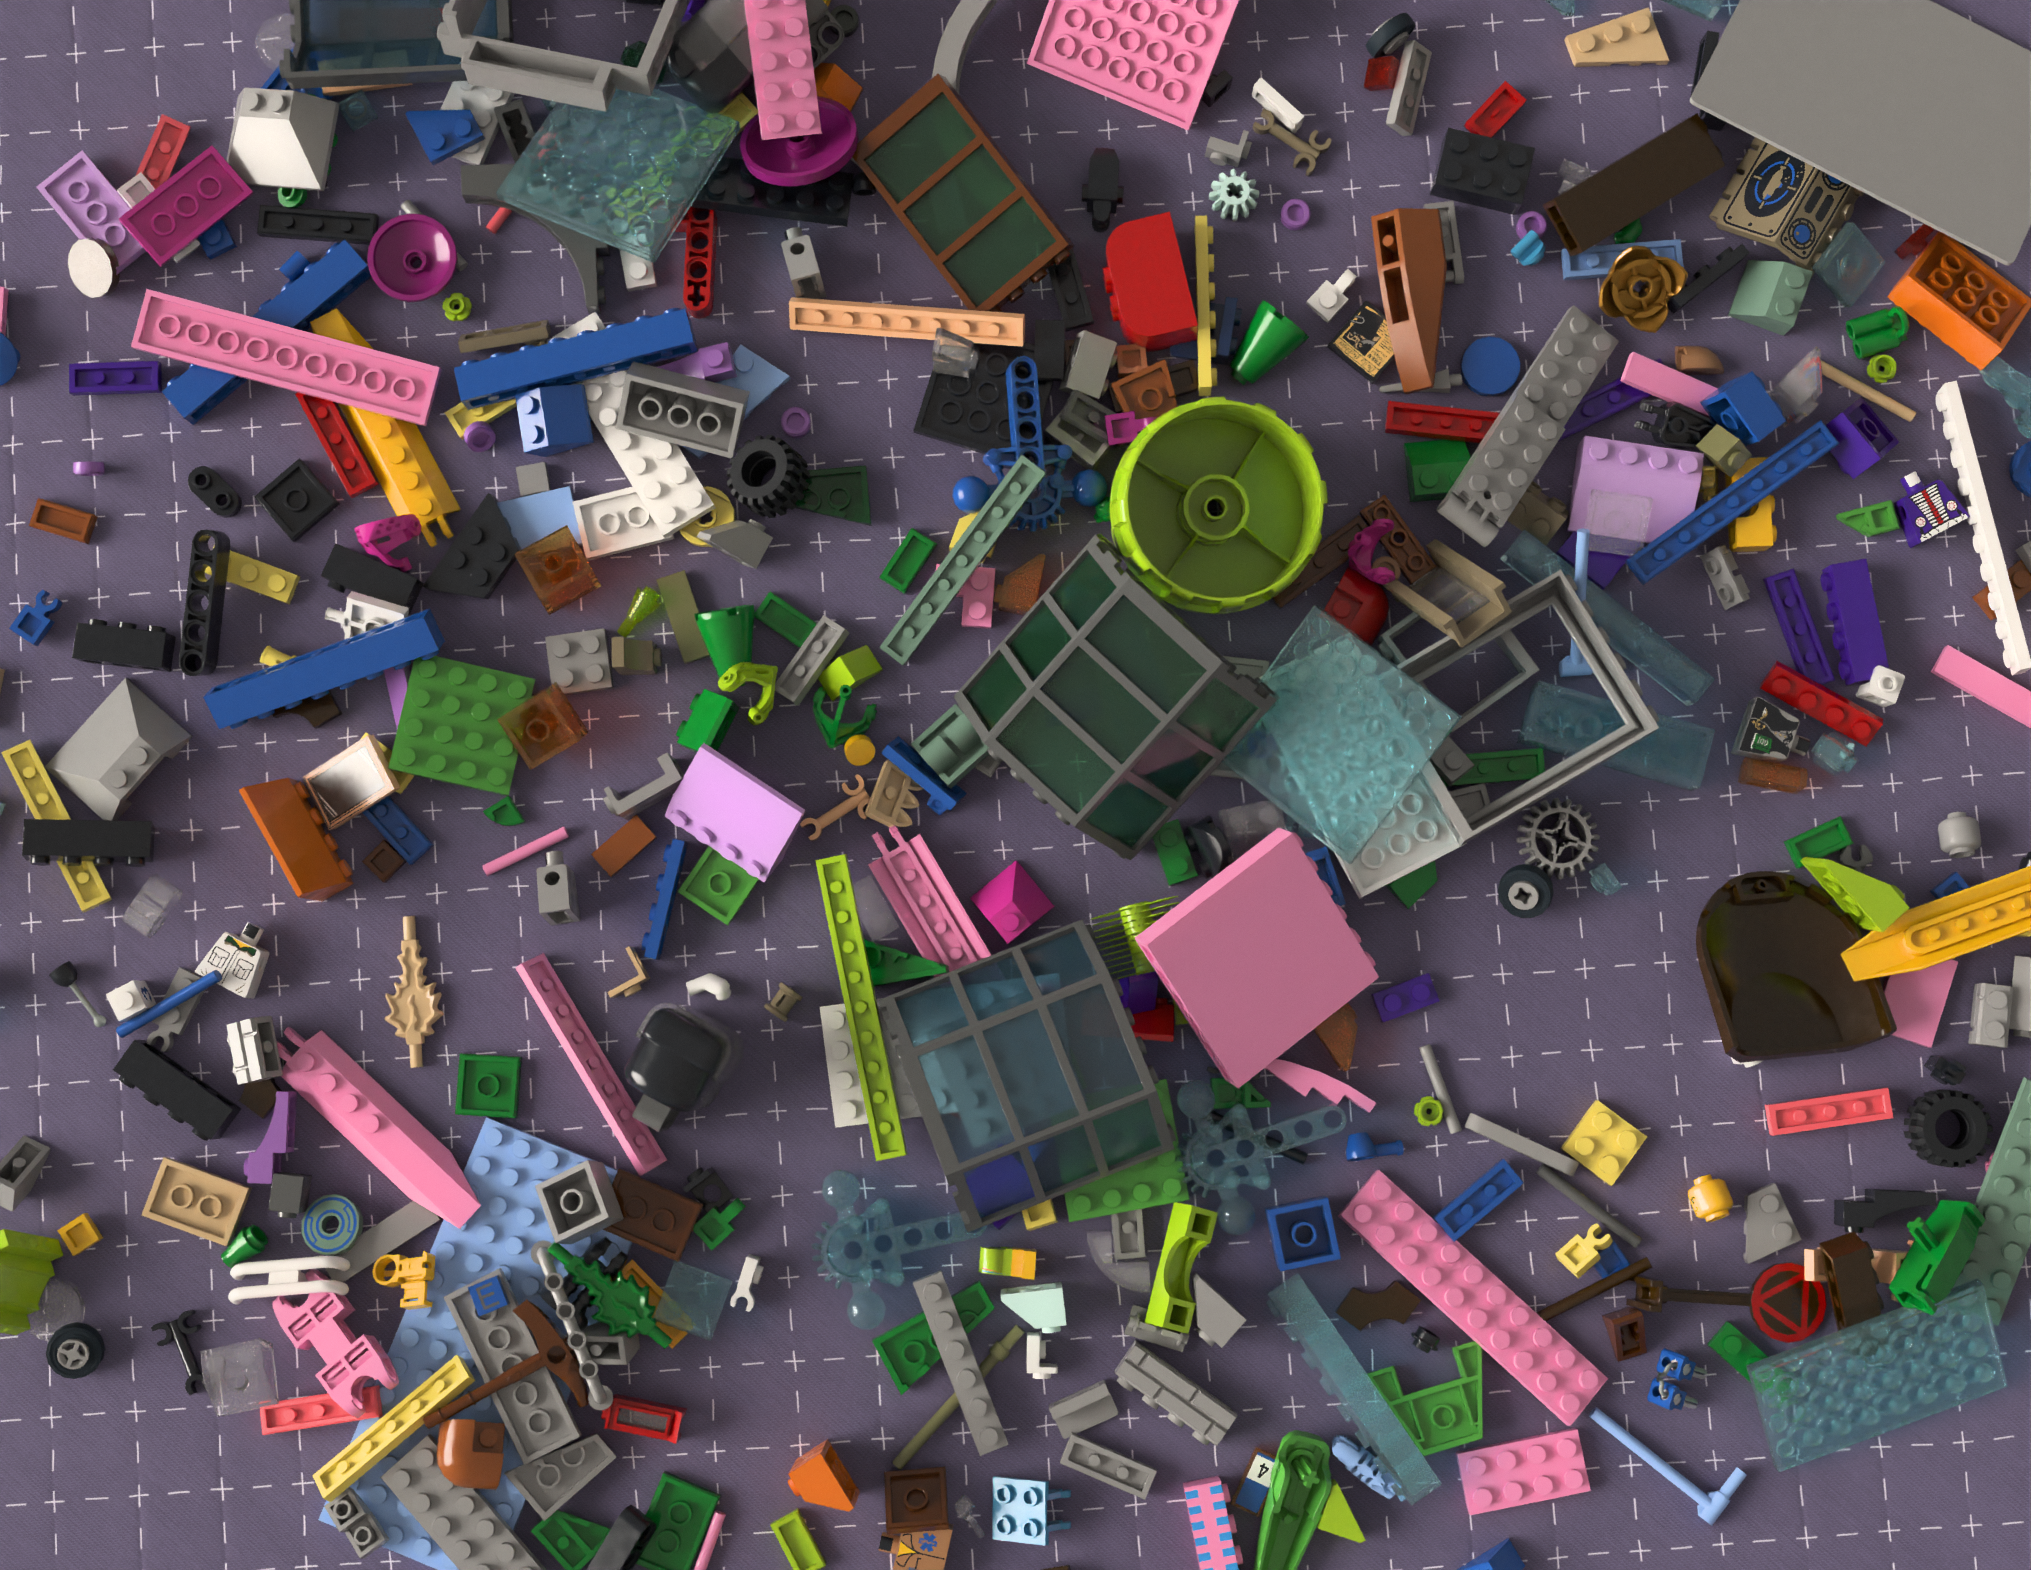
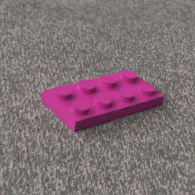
M211 145L122 215L119 221L156 263L162 267L253 195V191Z

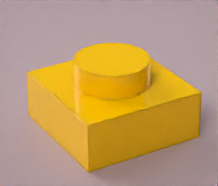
M83 1213L57 1230L73 1256L79 1255L103 1239L88 1213Z

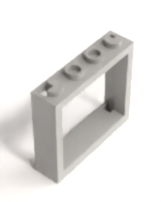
M1453 583L1429 600V602L1439 607L1458 592L1463 598L1471 593ZM1476 596L1467 602L1472 610L1483 603ZM1415 612L1408 615L1377 639L1380 643L1378 649L1387 660L1392 659L1396 666L1404 662L1406 658L1392 639L1422 619ZM1511 630L1506 631L1494 640L1519 674L1454 721L1450 720L1422 681L1412 686L1415 691L1413 694L1414 698L1423 708H1428L1433 715L1432 719L1447 735H1450L1540 670Z

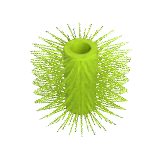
M1178 896L1128 905L1119 908L1115 912L1092 918L1098 919L1118 913L1121 915V917L1092 925L1095 926L1122 919V923L1093 931L1098 932L1124 926L1123 930L1096 937H1105L1125 931L1126 935L1098 943L1102 944L1127 938L1128 942L1100 949L1104 950L1125 944L1129 945V948L1102 955L1107 956L1130 950L1131 954L1107 960L1104 963L1132 956V961L1107 968L1133 962L1134 967L1110 974L1135 968L1136 973L1117 978L1120 979L1135 974L1155 972L1135 937L1156 922L1153 920V917L1169 912L1166 911L1152 915L1151 911L1180 902L1151 909L1150 905Z

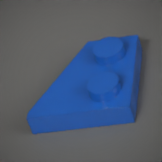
M470 110L408 111L405 113L433 166L485 139Z

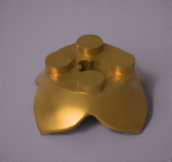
M1631 246L1615 259L1612 267L1609 269L1607 277L1600 288L1599 307L1609 317H1624L1634 328L1640 331L1656 333L1667 319L1669 313L1668 300L1678 295L1684 288L1688 273L1673 259L1656 256L1645 246ZM1637 281L1645 282V285L1641 286V291L1637 292L1633 289Z

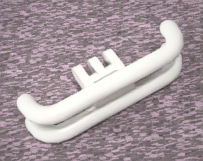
M314 1256L239 1263L234 1265L230 1271V1275L235 1280L240 1281L245 1275L269 1273L268 1285L235 1288L229 1293L228 1299L233 1304L238 1305L243 1299L330 1292L344 1296L349 1292L347 1284L336 1280L308 1281L301 1270L334 1268L347 1271L351 1265L347 1259L338 1256Z

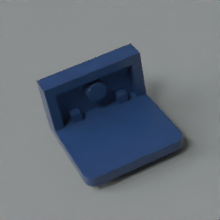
M1226 297L1225 305L1209 302L1210 311H1215L1216 328L1210 329V339H1216V357H1211V363L1227 365L1229 355H1235L1238 337H1232L1233 327L1240 326L1242 309L1237 308L1238 298ZM1192 300L1197 319L1196 300ZM1197 340L1170 346L1171 356L1198 361Z

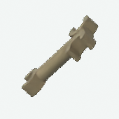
M1263 109L1261 117L1266 119L1268 124L1260 125L1254 122L1252 129L1261 135L1270 133L1300 152L1294 159L1293 167L1296 168L1302 161L1307 162L1309 167L1305 175L1310 176L1314 172L1316 160L1320 154L1328 151L1332 139L1328 138L1323 145L1317 144L1315 139L1319 131L1315 130L1311 133L1309 142L1306 143L1275 123L1273 114L1269 110Z

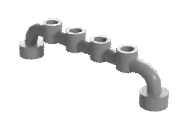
M545 1240L538 1241L531 1249V1258L542 1267L545 1275L544 1285L553 1295L557 1305L556 1315L559 1319L563 1320L569 1335L568 1345L574 1349L580 1363L579 1373L586 1379L590 1388L588 1395L589 1404L595 1410H605L613 1402V1392L608 1386L601 1384L597 1374L598 1365L591 1359L586 1346L587 1337L584 1332L580 1331L574 1316L575 1307L568 1301L563 1288V1277L557 1273L553 1260L555 1257L547 1251L552 1243Z

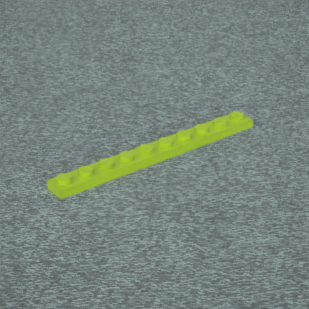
M847 854L815 860L876 1161L905 1156L908 1153Z

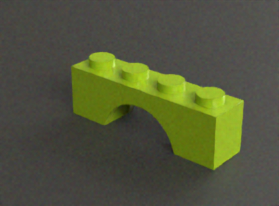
M1175 1202L1173 1204L1145 1323L1189 1334L1196 1305L1190 1294V1272L1197 1254L1204 1246L1211 1243L1218 1215L1217 1212Z

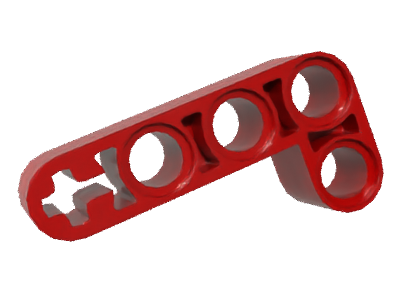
M670 197L662 200L658 207V214L663 225L669 231L686 232L683 301L691 316L698 319L706 318L712 312L714 301L717 215L715 210L670 205ZM669 211H680V214L677 218H666ZM700 211H708L710 213L705 220L695 219ZM704 239L708 241V245L705 248H694L698 240ZM698 268L707 270L702 278H694L692 276L693 272ZM696 289L700 290V295L703 301H700L699 306H694L693 304L697 302L698 298Z

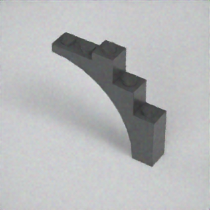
M533 163L461 165V190L465 202L468 204L492 205L512 210L533 220L552 234L568 252L578 269L583 283L585 303L589 314L595 311L597 314H601V304H606L605 286H600L599 275L605 274L604 258L599 256H610V246H615L614 228H609L607 219H574L578 218L579 215L578 202L572 199L570 191L537 192L542 191L541 174L536 173Z

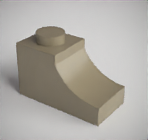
M612 637V668L620 675L657 674V666H662L661 648H657L653 641Z

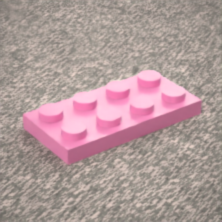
M1576 1428L1455 1452L1469 1515L1591 1491L1579 1433Z

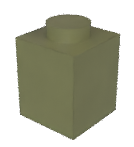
M1716 424L1696 445L1711 464L1729 477H1732L1752 456L1740 439L1719 424Z

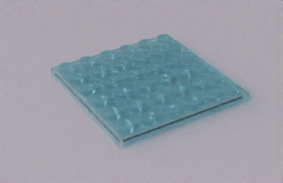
M655 88L651 96L616 89L607 112L557 102L496 194L498 200L655 263L740 130L739 121L719 113L711 114L705 112L696 104Z
M1314 605L1261 678L1280 699L1222 762L1348 864H1351L1462 716L1321 607ZM1246 699L1214 746L1221 750L1259 707Z

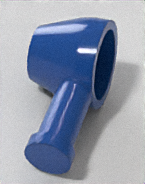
M1366 1132L1348 1136L1346 1158L1349 1162L1394 1154L1399 1156L1404 1153L1401 1140L1374 1145Z

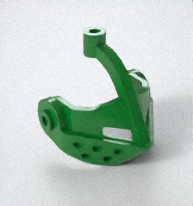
M843 685L840 688V701L834 720L822 711L826 696L824 688L819 687L813 697L815 722L829 748H835L846 743L854 735H864L870 728L872 721L876 718L877 704L872 703V705H867L861 721L856 723H840L846 701L852 695V689L849 685Z

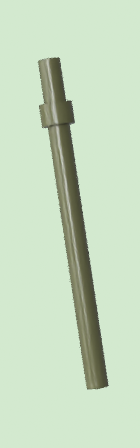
M1016 1324L1001 1341L997 1340L989 1349L990 1354L979 1365L983 1378L999 1361L1003 1362L1011 1353L1009 1350L1025 1333L1020 1326ZM955 1392L892 1461L898 1469L901 1470L960 1405Z

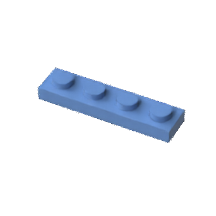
M1681 239L1592 246L1570 257L1567 249L1563 248L1561 251L1563 280L1607 277L1608 271L1615 259L1631 246H1645L1654 255L1673 259L1684 268Z

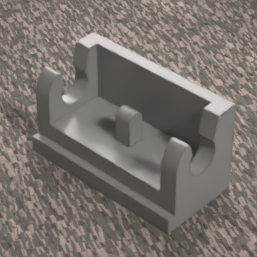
M1060 412L1046 428L1044 438L1053 445H1069L1072 448L1071 458L1085 469L1094 470L1111 447H1109L1106 441L1102 443L1060 418Z

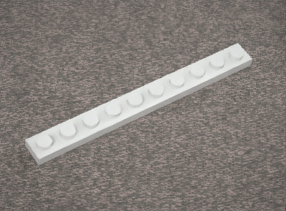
M1957 381L1944 383L1937 392L1936 406L1938 411H1942L1944 416L1943 432L1947 440L1950 439L1952 447L1950 453L1951 463L1954 468L1958 469L1960 477L1958 479L1959 493L1961 496H1965L1967 504L1965 510L1970 516L1966 520L1968 524L1973 526L1975 534L1973 536V546L1976 553H1980L1982 560L1980 566L1983 581H1987L1990 591L1988 593V603L1991 610H1995L1996 633L1998 638L2003 640L2005 648L2003 660L2005 666L2010 668L2012 676L2022 674L2031 669V659Z

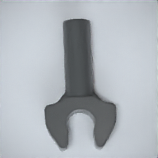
M1865 844L1859 845L1860 858L1858 861L1852 859L1850 846L1843 848L1839 856L1840 864L1864 874L1863 869L1865 866L1873 862L1872 853Z

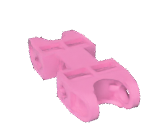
M310 1269L305 1273L308 1281L330 1280L317 1269ZM330 1292L309 1293L307 1301L300 1307L297 1305L293 1306L284 1296H278L273 1301V1309L279 1324L296 1349L309 1350L314 1346L326 1362L327 1366L319 1371L316 1377L330 1397L350 1415L359 1418L366 1412L365 1406L362 1403L364 1401L362 1389L367 1380L371 1378L374 1380L378 1379L389 1390H392L399 1384V1378L392 1361L376 1338L363 1334L357 1339L344 1322V1319L355 1311L345 1295Z

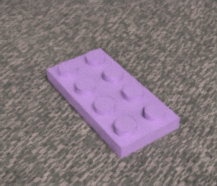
M83 150L36 187L79 239H101L112 248L119 264L116 267L117 274L146 252L119 221V218L131 208Z

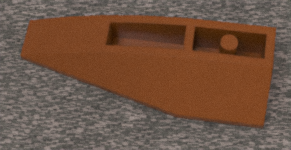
M1398 208L1372 216L1371 221L1379 283L1389 336L1404 394H1410L1434 387L1447 263L1440 210Z

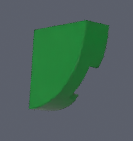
M511 796L505 797L483 811L490 820L500 825L516 826L526 822Z

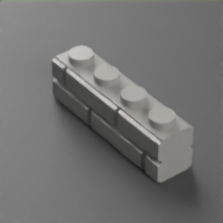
M1136 1340L1114 1370L1115 1374L1119 1376L1116 1381L1130 1392L1134 1388L1144 1394L1142 1400L1156 1410L1159 1406L1169 1412L1167 1416L1169 1420L1181 1428L1184 1424L1195 1430L1192 1436L1206 1446L1209 1442L1217 1446L1237 1418L1236 1411Z

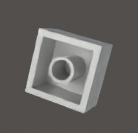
M587 1160L535 1186L555 1243L574 1244L624 1219L603 1162Z

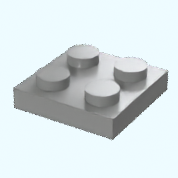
M604 628L545 637L552 694L554 697L614 688L607 634Z

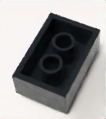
M1448 127L1442 141L1430 195L1516 215L1523 202L1535 148Z

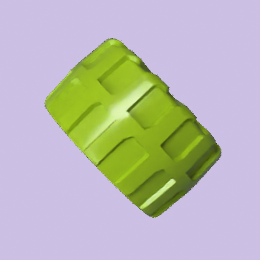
M1222 396L1203 398L1176 407L1148 424L1131 442L1119 462L1110 493V522L1114 545L1121 553V557L1129 570L1160 599L1179 609L1203 614H1228L1258 606L1285 590L1300 575L1320 544L1324 506L1328 503L1326 481L1321 480L1318 467L1312 456L1314 449L1303 433L1297 434L1288 424L1276 416L1275 410L1258 402L1249 405L1238 401L1226 400ZM1216 501L1221 505L1222 512L1220 516H1212L1208 512V502Z

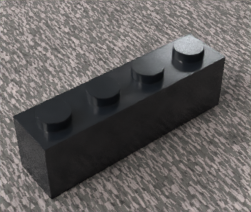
M24 819L22 856L27 861H30V864L38 866L50 865V861H63L62 864L66 866H81L82 861H94L96 866H113L114 862H126V866L143 867L145 862H153L155 826L152 821Z
M134 1040L113 1069V1071L120 1075L119 1080L132 1089L135 1087L139 1088L145 1093L143 1097L148 1102L156 1106L163 1105L169 1110L167 1114L179 1123H184L185 1121L194 1127L192 1132L205 1141H208V1139H220L242 1109L153 1045L147 1044L146 1040Z

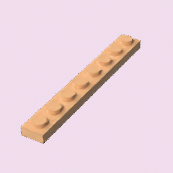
M792 297L789 301L791 330L1021 347L1025 343V314Z

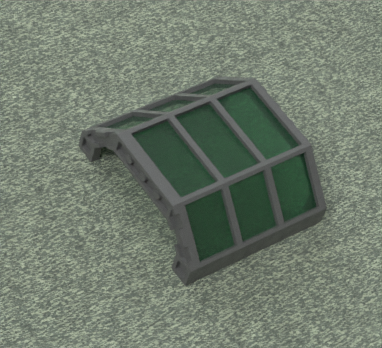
M1095 534L954 695V698L958 703L957 706L964 712L984 744L989 747L988 753L1000 763L1004 761L1011 768L1010 773L1016 780L1021 783H1028L1034 789L1033 795L1043 804L1049 803L1057 810L1055 815L1064 824L1069 825L1071 823L1075 828L1112 849L1119 857L1132 860L1280 697L1259 677L1253 679L1248 674L1244 676L1241 673L1239 675L1234 673L1237 669L1236 666L1225 659L1144 585L1131 570L1127 568L1123 571L1120 567L1123 560L1119 550L1102 534Z

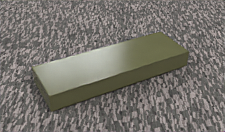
M683 570L656 579L684 664L710 657L695 621L694 614L699 613L686 571Z

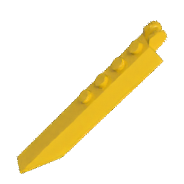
M337 308L310 322L314 334L373 349ZM338 403L396 515H415L420 521L421 531L431 547L437 545V539L428 525L438 521L444 536L448 539L453 537L454 534L445 516H447L446 514L458 512L461 508L417 425Z
M2031 866L1911 908L1904 912L1884 932L1871 931L1841 953V957L1853 981L1923 970L2031 931Z

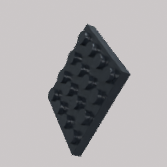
M941 341L913 430L914 433L982 454L987 453L993 448L1011 447L1006 370L1017 357L1026 356L1034 361L1035 345L1027 342L1021 347ZM1022 365L1015 366L1014 371L1017 377L1026 379L1028 377L1027 369ZM1038 380L1041 421L1054 381ZM1025 395L1017 396L1018 405L1023 409H1028L1030 407L1029 398ZM1020 425V435L1025 439L1032 438V429L1028 425ZM1024 454L1027 458L1030 459V455Z

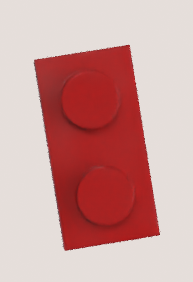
M1505 81L1466 121L1464 127L1471 133L1493 138L1525 105L1527 100Z

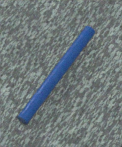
M214 970L117 1027V1034L121 1038L126 1037L221 981V973L218 970Z

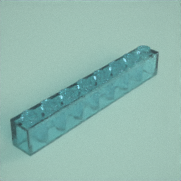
M1525 529L1500 557L1504 563L1532 585L1537 584L1559 570H1562L1565 576L1569 574L1573 580L1575 578V568ZM1587 579L1586 602L1594 613L1591 619L1597 628L1601 626L1606 631L1610 639L1608 644L1686 706L1698 702L1715 678Z
M1295 1273L1266 1293L1270 1300L1265 1303L1276 1318L1280 1315L1287 1323V1326L1283 1329L1293 1344L1297 1341L1300 1342L1305 1350L1301 1356L1311 1370L1317 1367L1323 1376L1319 1382L1329 1396L1334 1393L1341 1402L1337 1409L1347 1423L1353 1420L1359 1430L1354 1434L1365 1449L1370 1446L1377 1455L1373 1462L1383 1476L1389 1473L1395 1483L1390 1487L1401 1502L1407 1500L1412 1506L1442 1485L1300 1275Z

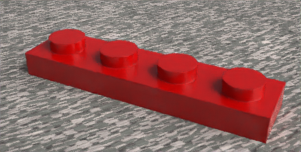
M297 392L295 395L349 496L355 498L379 485L335 402Z
M1388 401L1385 433L1481 443L1500 413Z
M1779 661L1775 662L1761 682L1760 689L1866 747L1883 725V718Z

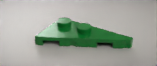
M864 939L874 987L937 976L949 972L948 965Z

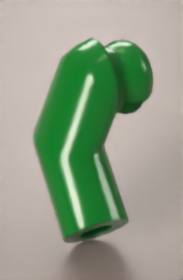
M1636 219L1623 227L1622 231L1616 232L1614 235L1615 244L1635 243L1642 233L1641 219Z

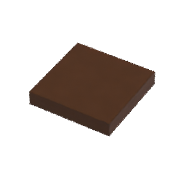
M945 1467L884 1472L887 1535L949 1529Z

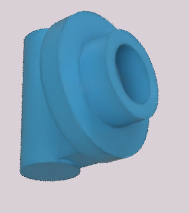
M1530 230L1510 250V253L1518 259L1521 265L1532 266L1543 258L1546 246L1539 239L1538 234Z

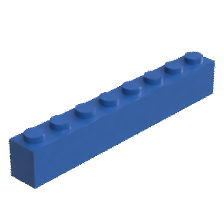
M343 240L341 243H335L327 250V255L321 260L309 264L305 268L304 274L297 280L286 283L282 287L281 293L274 299H269L262 303L258 308V312L252 317L307 331L311 328V321L330 312L372 277L368 265L346 240ZM190 364V368L185 373L175 376L167 383V388L162 393L183 418L194 425L248 379Z
M671 308L662 315L654 317L650 315L640 316L634 322L626 324L613 323L608 325L606 329L595 332L593 330H585L578 333L576 337L568 339L562 337L554 338L548 344L540 346L526 345L517 352L509 354L506 352L495 353L489 359L482 361L468 360L463 362L462 366L454 367L460 400L468 410L515 399L516 394L538 387L569 385L628 370L633 361L648 365L698 352L691 318L686 308Z
M427 609L212 687L203 698L219 729L227 726L235 729L246 724L249 718L255 716L258 719L266 718L275 712L274 709L283 706L285 709H291L301 704L302 699L310 696L313 700L327 695L330 689L339 686L340 690L349 688L356 684V680L360 678L374 679L382 675L385 669L394 667L395 670L402 669L412 663L411 660L419 657L422 660L430 659L439 654L438 650L445 640L431 610Z

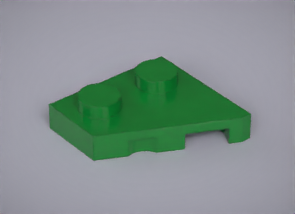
M558 1509L545 1521L542 1520L531 1532L565 1570H580L596 1555L611 1529Z

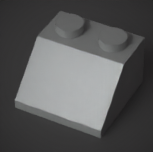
M1195 1273L1192 1276L1193 1301L1196 1303L1194 1319L1199 1327L1196 1331L1211 1347L1217 1343L1223 1348L1244 1324L1246 1318L1198 1273Z

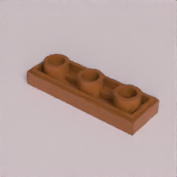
M1385 494L1359 512L1368 526H1371L1372 522L1377 519H1390L1394 522L1393 530L1383 535L1379 541L1390 557L1397 561L1402 574L1410 585L1436 568L1434 562ZM1394 535H1400L1403 542H1395Z

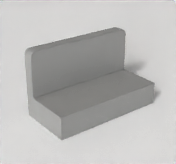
M1105 1380L1049 1404V1411L1064 1439L1070 1437L1071 1432L1077 1434L1118 1415V1409Z

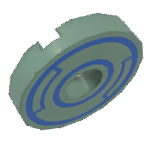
M337 1194L324 1195L315 1200L306 1209L302 1219L301 1233L306 1245L314 1252L325 1256H339L351 1250L358 1236L360 1237L363 1231V1216L359 1207L349 1198ZM336 1217L339 1221L338 1229L334 1233L329 1234L326 1229L327 1222L331 1218Z

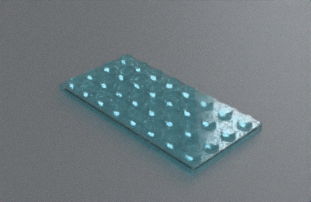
M1975 1279L1952 1288L1945 1299L1939 1303H1934L1937 1310L1933 1315L1916 1308L1901 1307L1746 1365L1773 1465L1780 1473L2008 1387L1984 1284L1979 1279Z

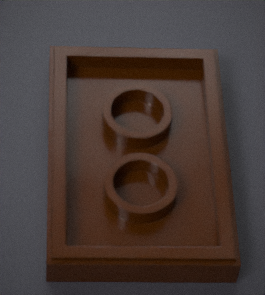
M619 1168L612 1187L624 1219L603 1230L679 1262L704 1204Z

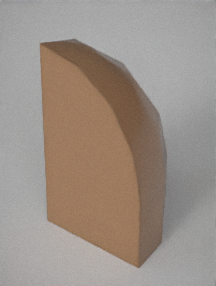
M1675 347L1677 371L1686 375L1724 374V367L1719 357L1707 347Z

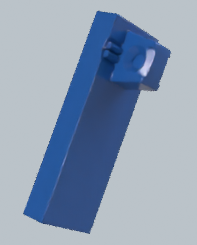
M899 736L887 744L881 752L882 755L931 794L927 806L938 815H941L947 809L951 811L967 794L957 784L950 789L920 754Z

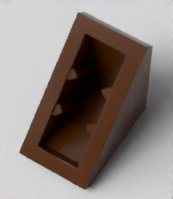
M1630 1306L1602 1315L1618 1362L1647 1353L1644 1317L1640 1310Z

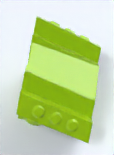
M7 1229L0 1230V1333L18 1335L31 1329L27 1315L40 1310L38 1305L40 1297L50 1277L55 1276L51 1261L63 1256L59 1239Z

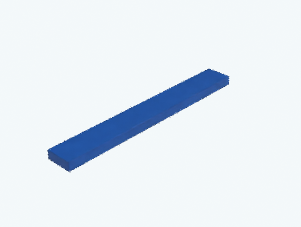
M1820 420L1631 556L1625 563L1641 584L1645 585L1828 453L1839 442L1822 420Z

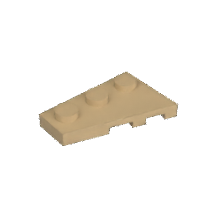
M1649 7L1567 35L1564 39L1574 67L1610 66L1611 64L1639 66L1641 63L1667 65L1669 62Z

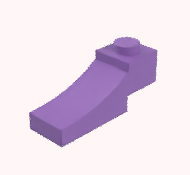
M727 342L700 348L698 352L657 367L711 382H719L737 377L732 350Z
M297 1091L276 1092L274 1113L268 1131L258 1149L254 1152H249V1158H246L244 1162V1174L248 1176L247 1183L272 1184L273 1173L281 1172L282 1153L294 1152Z

